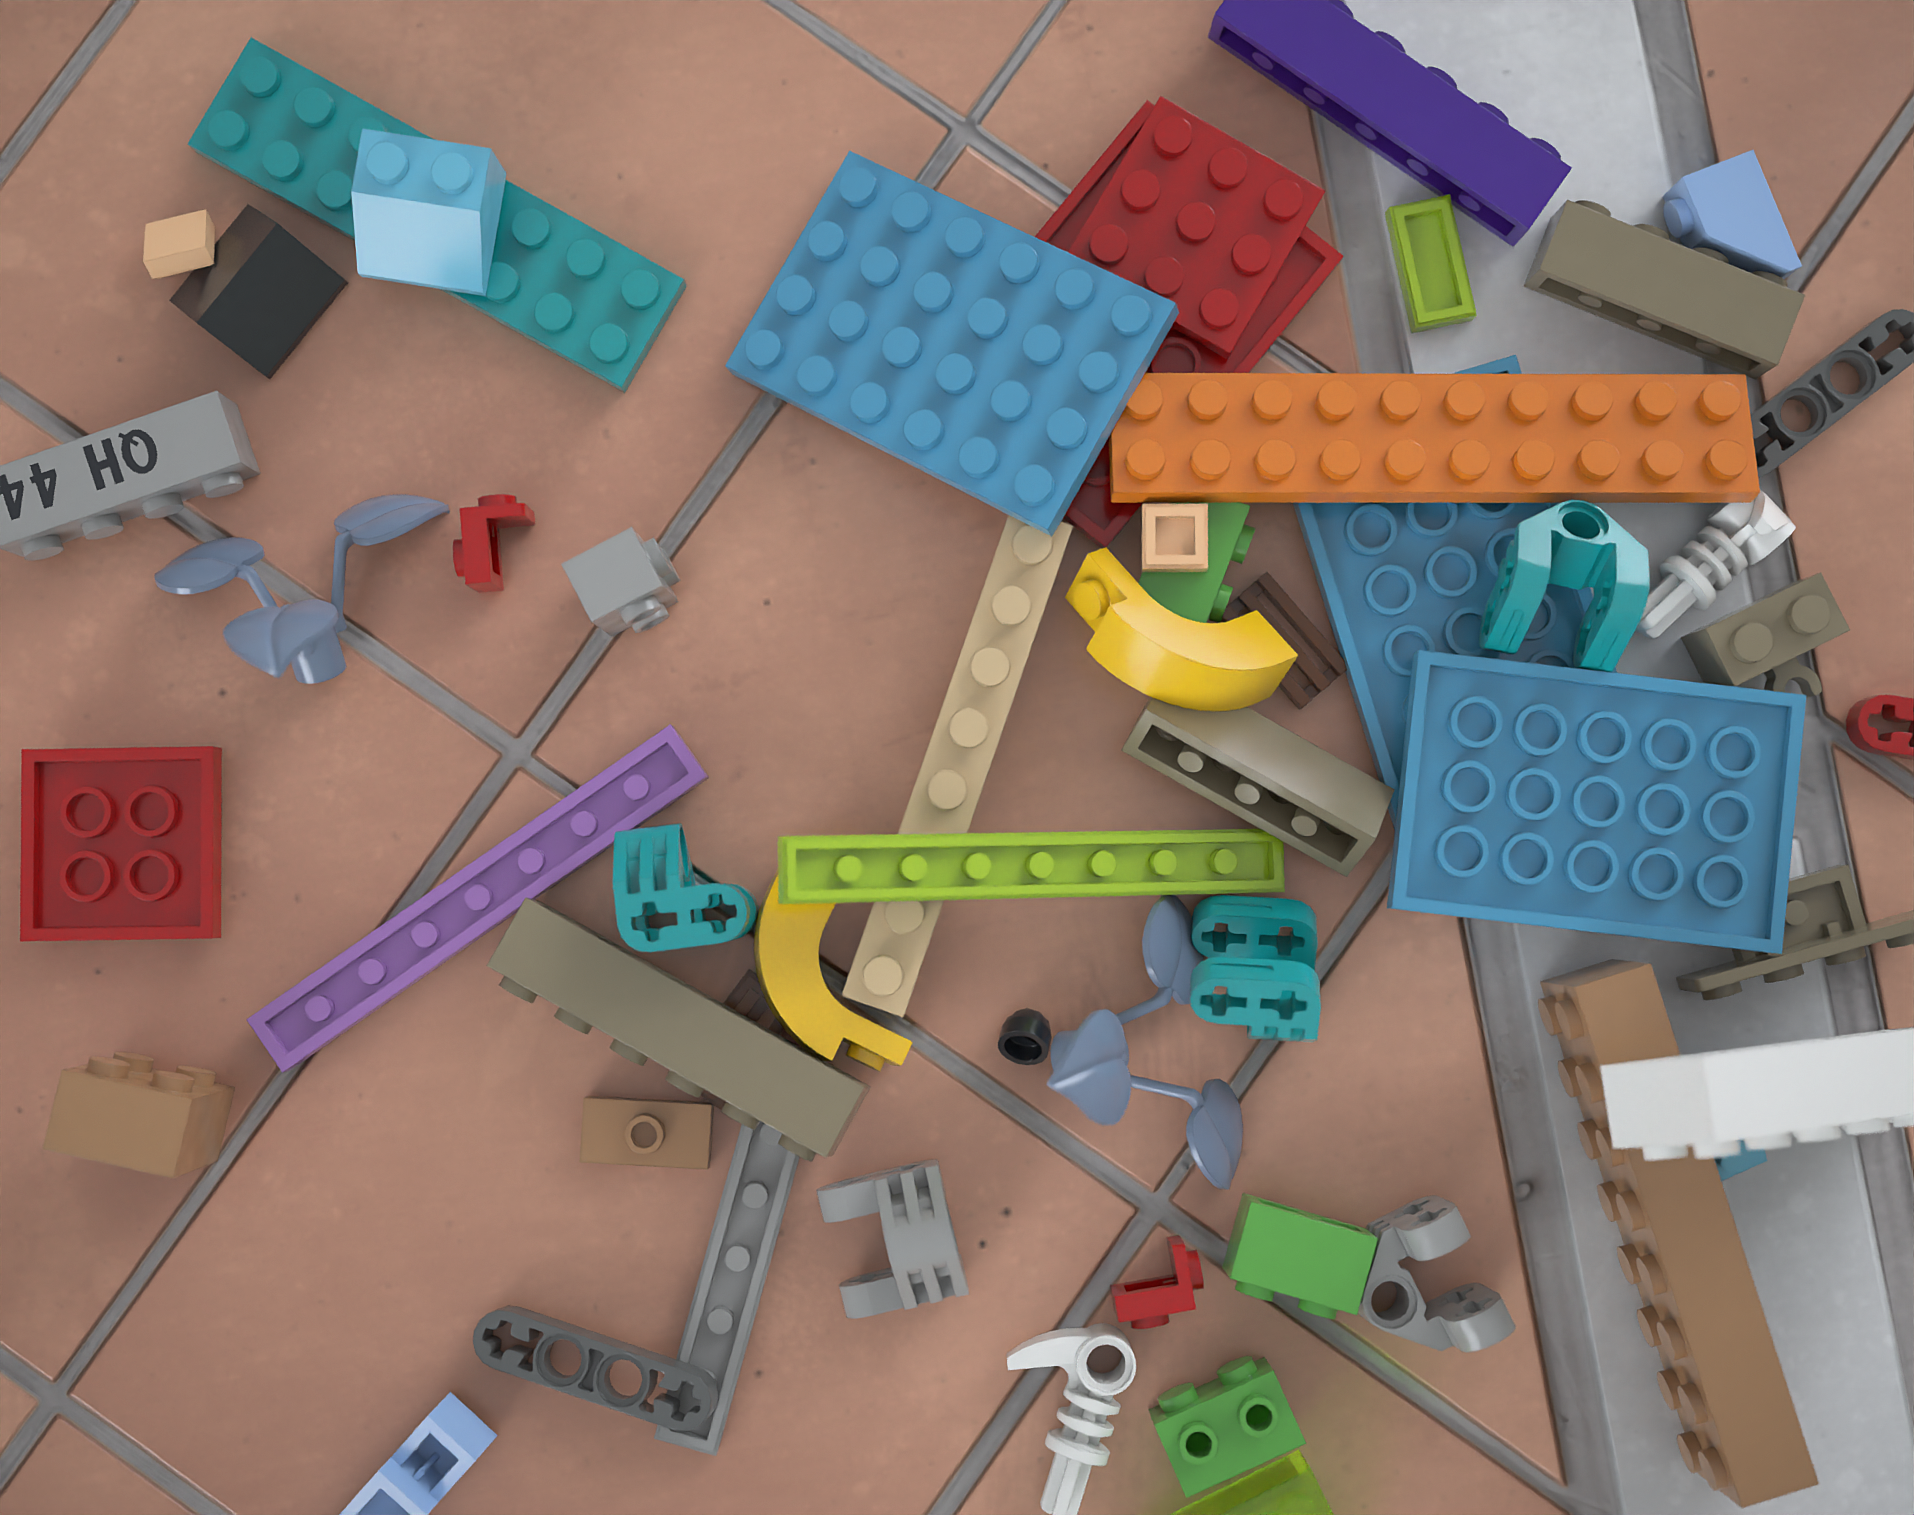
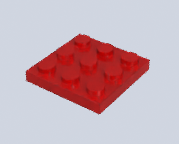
M1160 96L1068 253L1175 302L1179 314L1171 327L1228 359L1326 190Z
M215 746L21 749L20 942L221 938L222 748Z

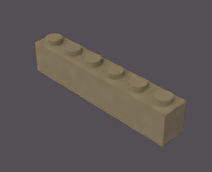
M525 897L487 964L491 969L504 975L499 986L530 1003H534L538 995L559 1007L554 1015L559 1021L584 1034H589L593 1026L614 1038L609 1048L617 1054L641 1066H644L648 1058L670 1069L665 1080L675 1087L698 1098L704 1089L726 1101L721 1110L725 1115L754 1130L760 1121L782 1133L778 1141L780 1146L810 1162L813 1161L816 1153L825 1158L834 1155L871 1087L541 901Z

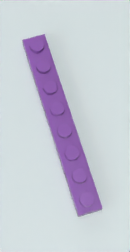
M668 725L246 1020L282 1073L290 1071L514 915L519 910L525 897L535 900L614 845L616 831L637 829L706 781L709 776L674 726Z

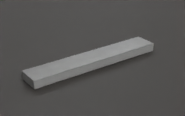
M761 1121L755 1130L743 1124L741 1125L676 1357L677 1360L700 1367L711 1375L718 1389L717 1406L713 1414L695 1429L684 1432L657 1425L654 1439L714 1456L717 1455L800 1159L799 1156L778 1144L782 1135L781 1132ZM688 1382L679 1390H667L666 1393L680 1400L679 1411L683 1414H686L694 1406H701V1401L692 1396L693 1385Z

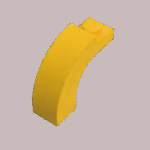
M1106 547L1087 554L1065 596L1066 600L1095 632L1086 648L1092 657L1110 673L1134 689L1175 706L1216 712L1236 710L1256 704L1272 696L1298 656L1257 610L1223 623L1196 622L1167 610L1139 585Z
M777 869L761 903L754 934L756 973L766 1003L774 1017L799 1045L824 1061L833 1060L841 1041L850 1045L846 1053L847 1057L873 1070L880 1072L885 1062L892 1066H902L913 1042L845 1008L830 993L823 980L819 966V943L824 927L836 903L779 904Z

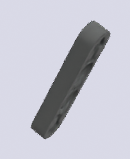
M1905 309L1891 310L1876 318L1751 413L1753 439H1757L1766 432L1773 440V442L1765 445L1755 453L1758 478L1773 471L1914 363V312ZM1899 330L1905 338L1899 344V348L1894 349L1875 361L1868 352L1887 340L1889 333ZM1836 362L1848 363L1857 370L1860 384L1854 394L1846 395L1833 387L1830 381V371ZM1795 399L1801 401L1809 409L1811 421L1805 432H1795L1784 425L1781 419V408L1786 400Z
M508 1305L488 1313L479 1320L474 1330L473 1345L475 1353L489 1367L672 1430L685 1432L697 1428L713 1414L718 1403L716 1382L707 1371L700 1367L519 1306ZM509 1322L512 1324L511 1335L526 1342L539 1337V1331L543 1332L544 1335L539 1340L535 1349L523 1345H515L503 1352L500 1350L502 1341L499 1337L493 1335V1329H498ZM557 1340H569L580 1350L582 1357L581 1366L573 1375H563L556 1371L551 1364L550 1351ZM533 1354V1362L530 1363L528 1359ZM629 1360L638 1367L642 1376L641 1387L638 1393L631 1396L622 1395L613 1388L609 1377L610 1369L616 1361ZM658 1371L663 1372L665 1375L660 1381L659 1387L677 1391L688 1382L693 1385L692 1396L701 1401V1406H694L686 1414H683L679 1411L680 1400L665 1393H661L654 1398L653 1404L648 1403L647 1400L657 1385Z

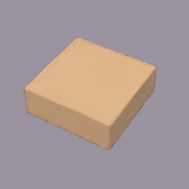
M207 209L145 224L143 262L152 279L167 277L214 264L215 226Z
M1142 504V572H1207L1208 504Z

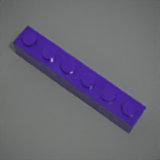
M1224 0L1214 14L1208 34L1210 40L1439 197L1450 194L1452 206L1512 247L1531 228L1572 169L1571 166L1561 160L1560 153L1551 144L1539 138H1528L1509 125L1507 116L1500 109L1486 102L1477 103L1459 91L1456 82L1446 72L1432 66L1426 68L1405 54L1403 45L1396 38L1386 32H1373L1354 19L1350 8L1340 0Z

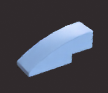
M450 1392L339 1515H428L498 1435Z

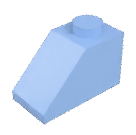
M1754 150L1683 176L1663 195L1665 201L1663 212L1666 225L1674 237L1680 238L1683 246L1690 249L1699 247L1712 249L1725 255L1729 260L1728 264L1750 273L1754 271L1769 272L1783 279L1802 267Z

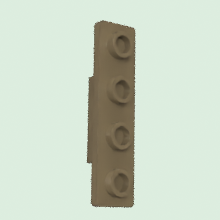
M1836 865L1790 878L1782 954L1732 949L1734 961L1676 977L1679 990L1701 992L1703 1000H1714L1742 992L1740 981L1763 975L1765 983L1779 982L1804 974L1802 964L1824 958L1826 965H1838L1866 957L1864 946L1886 940L1888 948L1914 944V910L1866 923L1849 865Z

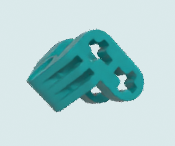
M1583 500L1562 502L1520 522L1515 530L1514 540L1510 541L1506 550V558L1502 559L1500 563L1498 579L1484 609L1479 633V646L1482 649L1514 655L1519 649L1539 608L1548 583L1578 590L1590 587L1593 588V599L1577 632L1573 663L1575 668L1612 672L1635 632L1645 610L1650 581L1648 549L1605 511Z
M681 823L615 832L613 892L618 929L622 939L628 946L643 952L703 946L736 940L746 936L753 930L758 917L759 907L756 898L747 888L739 884L727 883L695 884L694 871ZM722 902L728 905L735 904L737 917L727 920L726 924L723 920L706 921V908L721 906ZM677 912L678 925L651 928L649 923L651 915Z
M1217 895L1201 900L1194 908L1192 914L1191 937L1197 951L1208 957V959L1200 962L1193 969L1190 977V1003L1196 1015L1207 1022L1217 1024L1247 1025L1248 1039L1312 1043L1318 1038L1321 999L1319 976L1315 972L1318 947L1316 914L1311 907L1302 901L1285 898ZM1215 923L1228 924L1226 932L1213 931ZM1280 927H1292L1290 935H1278ZM1214 987H1227L1226 994H1214Z

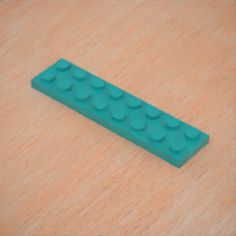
M251 37L190 138L188 145L198 154L355 241L351 191L362 129L427 139L432 138ZM505 180L486 296L450 290L443 291L625 393L686 289L687 284L678 275Z

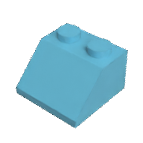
M362 129L351 191L358 274L366 278L486 296L507 174L492 149Z

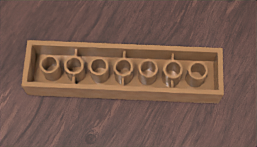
M1611 959L1540 981L1544 998L1538 999L1539 1013L1547 1032L1551 1036L1557 1035L1564 1056V1059L1558 1061L1559 1075L1567 1094L1571 1098L1577 1097L1584 1121L1577 1124L1579 1138L1587 1156L1591 1160L1597 1159L1604 1183L1597 1185L1598 1197L1609 1221H1617L1624 1243V1245L1617 1247L1619 1263L1628 1282L1631 1285L1637 1284L1644 1307L1637 1309L1638 1322L1647 1343L1651 1347L1657 1346L1664 1370L1657 1372V1380L1668 1407L1671 1410L1677 1409L1684 1433L1677 1435V1443L1687 1468L1691 1473L1697 1472L1707 1480L1714 1491L1719 1490L1742 1509L1819 1485L1714 1157L1695 1158L1693 1145H1686L1688 1156L1659 1160H1644L1643 1147L1613 1149L1600 1066L1681 1056L1651 963Z

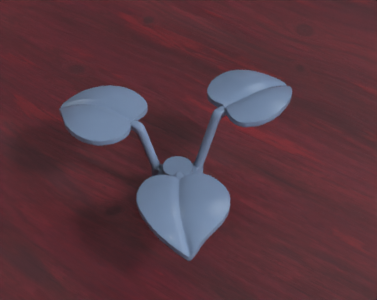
M393 494L370 498L341 513L334 520L335 529L341 534L335 539L331 603L312 599L286 604L279 608L255 569L250 566L265 556L263 546L254 540L246 538H220L197 545L180 554L164 568L156 572L154 578L157 587L161 590L182 595L196 594L226 584L234 577L247 581L262 603L263 608L254 609L242 614L226 625L223 630V636L228 647L244 661L277 678L282 676L291 663L298 682L305 684L320 683L340 675L346 669V662L337 633L347 629L343 616L348 549L354 543L361 546H370L394 539L442 513H450L448 505L434 499L416 495Z
M1161 895L1149 912L1142 939V952L1147 972L1152 982L1159 987L1156 995L1116 1015L1106 1009L1093 1011L1077 1030L1058 1032L1051 1044L1050 1056L1053 1073L1047 1085L1070 1099L1089 1119L1099 1125H1114L1120 1121L1128 1106L1131 1088L1186 1100L1194 1109L1188 1118L1186 1134L1192 1156L1201 1172L1216 1188L1228 1190L1239 1163L1243 1141L1242 1113L1237 1097L1231 1087L1221 1079H1210L1206 1081L1200 1094L1196 1089L1130 1075L1127 1067L1129 1049L1122 1025L1167 1005L1171 997L1180 1005L1190 1004V977L1193 969L1203 961V954L1197 951L1192 942V916L1176 895Z

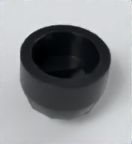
M1029 1008L1014 1012L1013 1015L1007 1017L1002 1025L998 1040L1000 1053L1008 1060L1017 1064L1035 1065L1043 1062L1048 1056L1052 1039L1049 1021L1039 1011Z

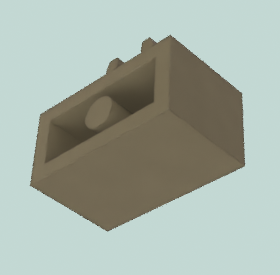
M1820 572L1790 583L1680 638L1703 683L1735 687L1764 673L1767 678L1764 690L1785 692L1787 682L1793 680L1800 686L1802 694L1806 695L1807 698L1822 693L1821 682L1817 674L1812 669L1800 665L1796 657L1850 631V628Z

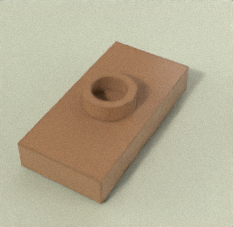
M586 1096L583 1098L579 1162L708 1170L711 1161L714 1105L709 1102Z

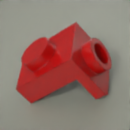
M508 494L486 495L478 498V506L459 508L462 539H454L453 562L458 577H465V584L479 593L504 591L499 529L535 525L534 511L525 503H517L516 496Z
M1179 1235L1166 1237L1172 1268L1171 1275L1110 1285L1114 1312L1118 1322L1130 1321L1131 1328L1148 1329L1169 1323V1314L1196 1310L1193 1290L1204 1289L1202 1269L1197 1250L1186 1251L1185 1243Z

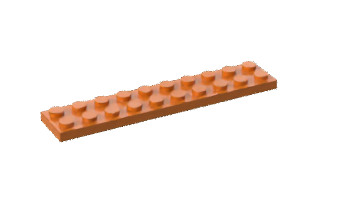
M1145 373L1109 436L1111 502L1562 503L1569 500H1583L1589 503H1751L1760 493L1746 374Z

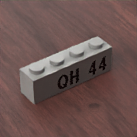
M214 391L1 465L0 549L22 556L25 560L45 559L64 550L62 543L82 536L90 540L109 537L124 529L122 522L142 515L149 519L166 517L181 511L184 508L182 501L202 494L209 498L222 497L241 490L244 487L243 480L260 475V471L237 404L218 391Z

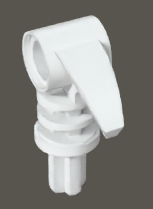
M1760 490V493L1751 503H1721L1706 519L1712 526H1705L1696 535L1697 541H1689L1680 550L1681 556H1669L1660 564L1659 571L1663 580L1648 594L1644 613L1636 628L1639 633L1649 639H1656L1690 607L1698 610L1708 609L1716 601L1715 589L1723 590L1732 581L1731 575L1737 576L1748 564L1752 566L1758 563L1791 535L1796 526L1762 490Z
M1106 1323L1094 1324L1087 1328H1065L1049 1331L1021 1343L1006 1354L1008 1370L1059 1366L1068 1373V1381L1063 1395L1071 1403L1069 1407H1060L1056 1415L1064 1423L1063 1428L1049 1430L1045 1440V1445L1055 1452V1456L1040 1504L1042 1510L1051 1515L1078 1514L1092 1465L1105 1466L1110 1455V1451L1100 1442L1101 1437L1112 1436L1114 1426L1106 1419L1108 1415H1115L1120 1411L1121 1405L1113 1399V1396L1124 1391L1135 1376L1136 1360L1128 1338L1119 1328ZM1100 1345H1112L1122 1352L1119 1365L1107 1373L1095 1372L1087 1365V1358L1090 1352Z

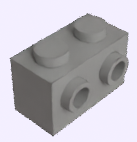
M632 527L561 564L591 622L611 637L630 627H633L635 633H640L660 624L669 617L666 608L678 603L671 586L679 582L680 578L663 547H659L654 537L645 542Z

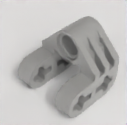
M937 1159L919 1161L841 1180L816 1190L825 1223L839 1222L880 1212L891 1268L859 1275L839 1284L847 1318H863L901 1308L907 1310L918 1307V1304L930 1301L931 1304L943 1301V1298L954 1295L959 1297L969 1294L962 1257L959 1254L946 1201L945 1186Z
M1431 1195L1414 1200L1367 1224L1366 1229L1375 1235L1378 1241L1358 1314L1385 1332L1439 1351H1443L1451 1346H1455L1463 1352L1478 1351L1502 1341L1514 1332L1516 1326L1499 1293L1480 1283H1470L1459 1286L1425 1303L1410 1272L1398 1264V1261L1408 1256L1417 1261H1426L1440 1257L1455 1250L1469 1240L1471 1235L1455 1203L1439 1196ZM1393 1282L1397 1291L1395 1302L1386 1311L1374 1312L1371 1305V1297L1375 1288L1381 1283Z

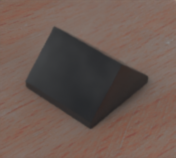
M247 204L215 243L214 264L193 270L169 301L255 369L271 379L348 282L277 222Z

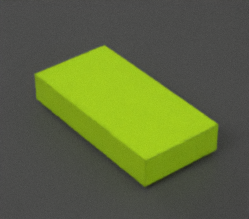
M1450 194L1388 207L1384 214L1411 333L1472 321L1477 316Z

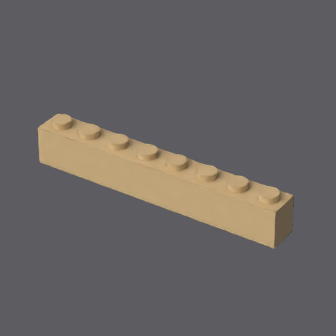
M1008 515L898 834H956L968 832L1073 528L1072 525L1060 522L1051 537ZM944 900L874 902L842 996L904 1017Z

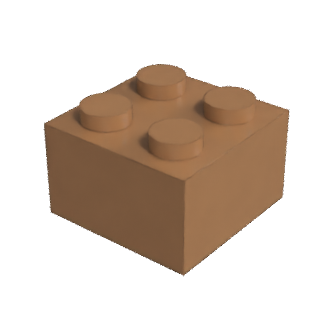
M114 1052L113 1059L89 1057L87 1065L61 1070L43 1149L175 1178L218 1162L235 1087L216 1083L217 1073L203 1068L177 1066L176 1072L153 1069L154 1059L145 1055Z

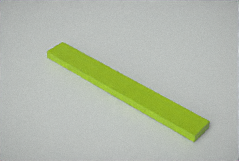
M1262 829L778 837L779 904L1285 892L1284 842Z

